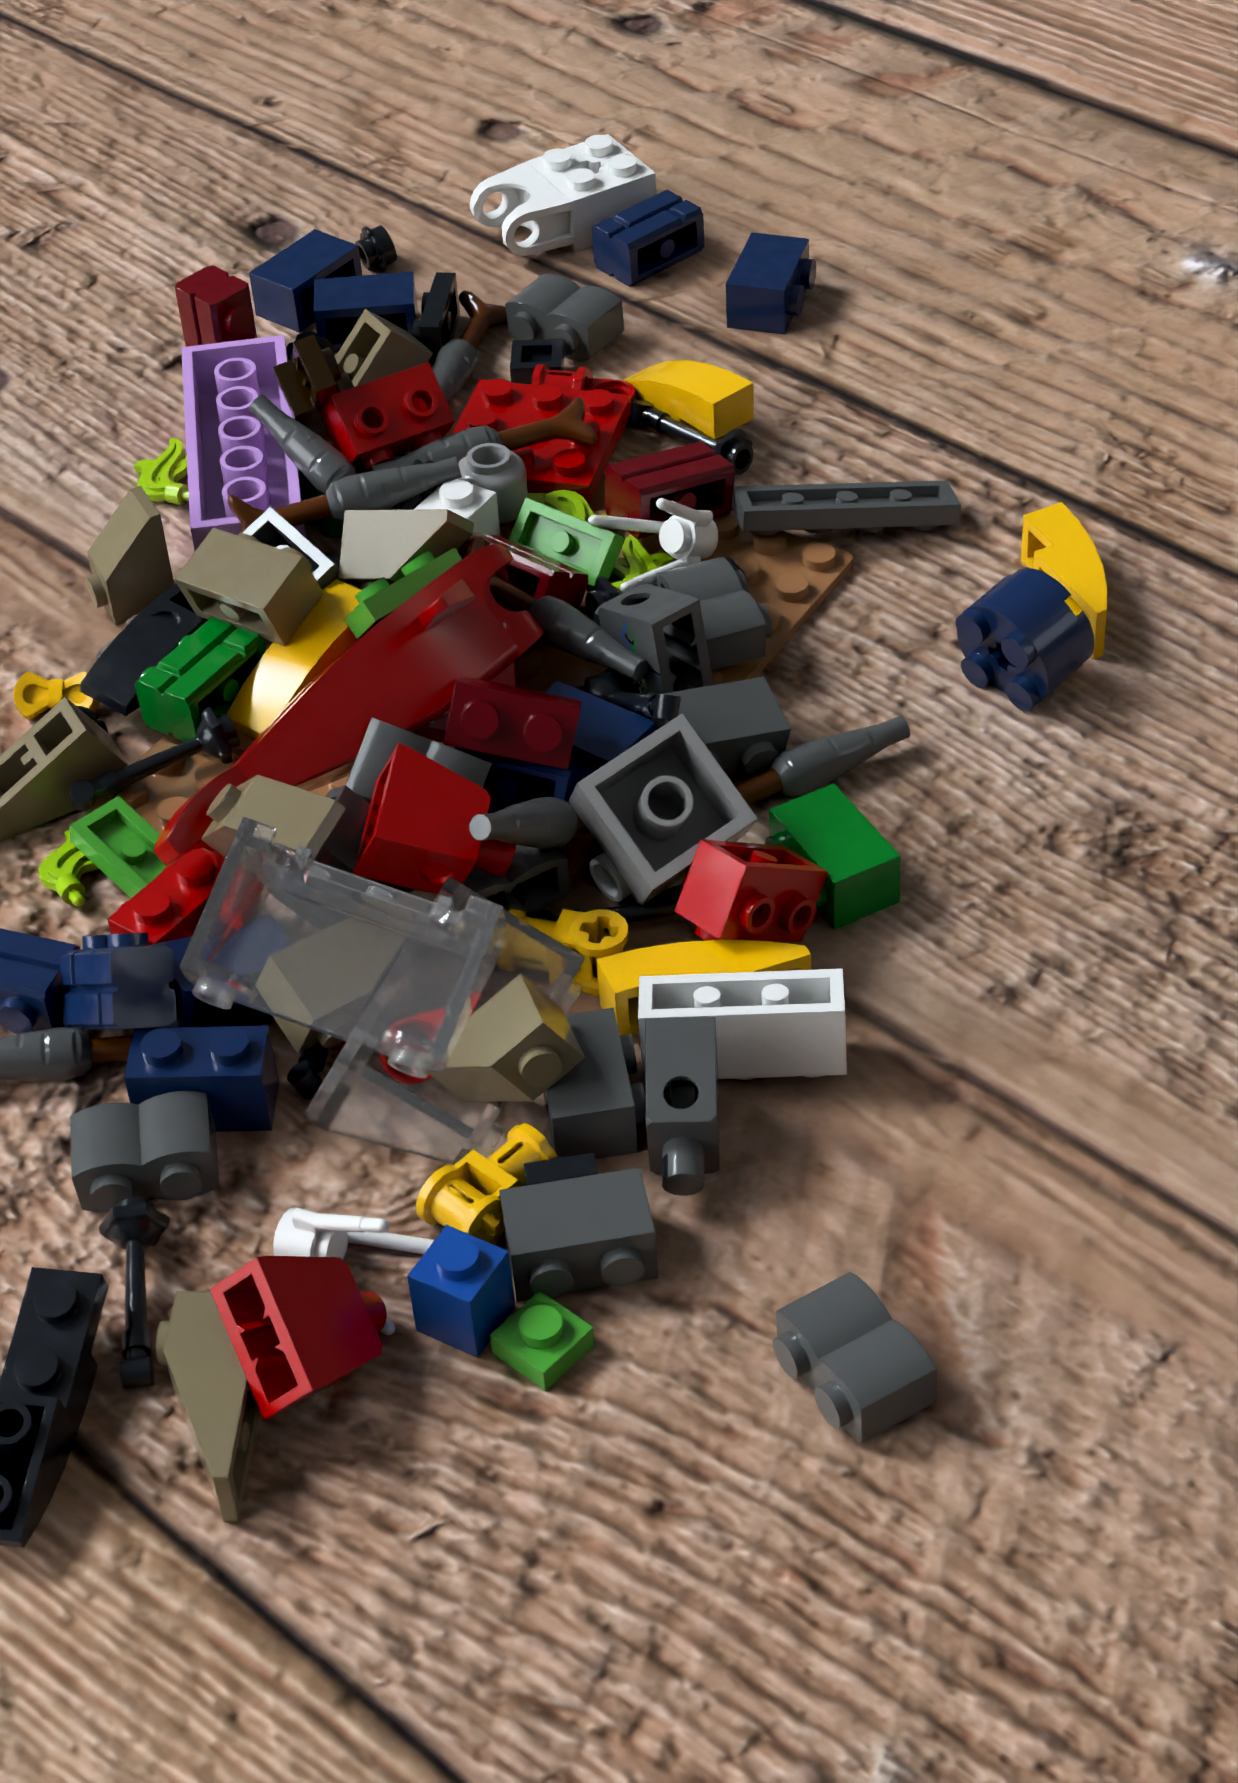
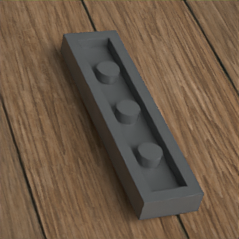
M947 480L734 486L732 495V509L742 531H750L761 536L774 535L780 530H805L814 534H826L833 529L858 528L866 532H881L887 527L908 526L918 530L930 531L939 528L940 525H959L961 503Z

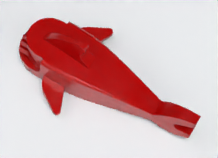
M500 543L491 544L469 554L376 624L311 681L277 715L230 769L208 782L174 813L160 833L153 852L165 866H168L194 849L204 848L214 854L218 868L205 913L220 930H225L233 924L252 895L257 882L201 840L213 821L212 818L206 815L207 810L226 785L231 783L237 787L254 776L261 775L312 791L350 775L371 717L432 741L444 742L454 686L459 675L515 686L514 661L532 646L545 631L529 611L514 612L504 609L496 603L490 591V579L514 560L504 545Z

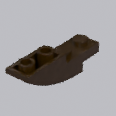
M313 334L293 342V359L274 366L273 372L291 410L293 419L305 425L326 441H332L320 413L330 395L353 388L354 385L347 373L341 374L331 349L321 350Z

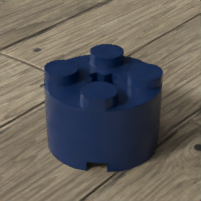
M1033 568L1019 569L1014 574H1009L1001 579L956 618L958 641L965 656L961 661L962 672L974 686L984 688L990 684L1006 693L1015 707L1022 711H1030L1074 674L1092 656L1094 651V634L1090 621L1084 611L1075 616L1065 602L1071 596L1070 592L1056 579Z

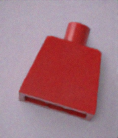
M398 743L376 779L353 873L362 877L447 897L456 894L473 867L502 878L510 867L516 845L498 840H476L472 837L469 831V823L472 817L477 814H488L491 797L486 789L416 750Z
M260 1256L210 1288V1292L264 1420L273 1418L381 1355L382 1343L378 1333L384 1328L387 1319L385 1304L375 1292L359 1291L348 1264L340 1257Z

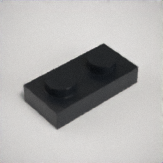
M436 272L430 292H424L422 296L421 319H415L413 323L412 336L433 353L428 361L431 368L440 349L447 342L453 340L460 318L456 273Z

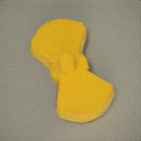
M26 672L16 682L13 690V700L16 709L27 720L34 719L49 708L52 709L64 697L75 706H83L93 712H96L100 702L80 692L81 681L88 672H80L66 680H47L36 673Z

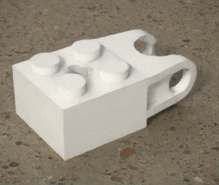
M609 134L593 135L588 137L585 142L564 149L548 150L543 156L528 160L485 179L476 187L471 196L470 210L472 215L482 225L501 227L503 244L514 254L527 256L564 246H569L576 253L593 247L592 228L595 224L608 218L612 219L616 214L656 195V173ZM494 192H501L502 202L498 209L489 213H483L485 199ZM519 226H524L532 231V234L526 240L515 242L514 234Z

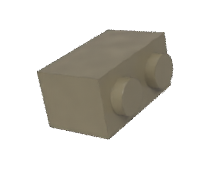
M214 527L174 579L197 616L208 620L211 617L218 618L233 624L235 629L238 627L248 629L260 634L263 639L283 646L288 643L324 594L311 572V563L299 551L290 547L279 549L263 544L247 533L236 535Z

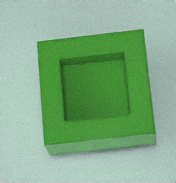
M538 1291L490 1334L492 1354L544 1391L549 1389L595 1346L594 1327L542 1291Z

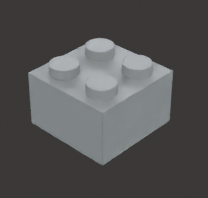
M683 713L579 781L569 799L571 806L641 905L685 876L691 867L701 839L736 842L746 835L758 819Z

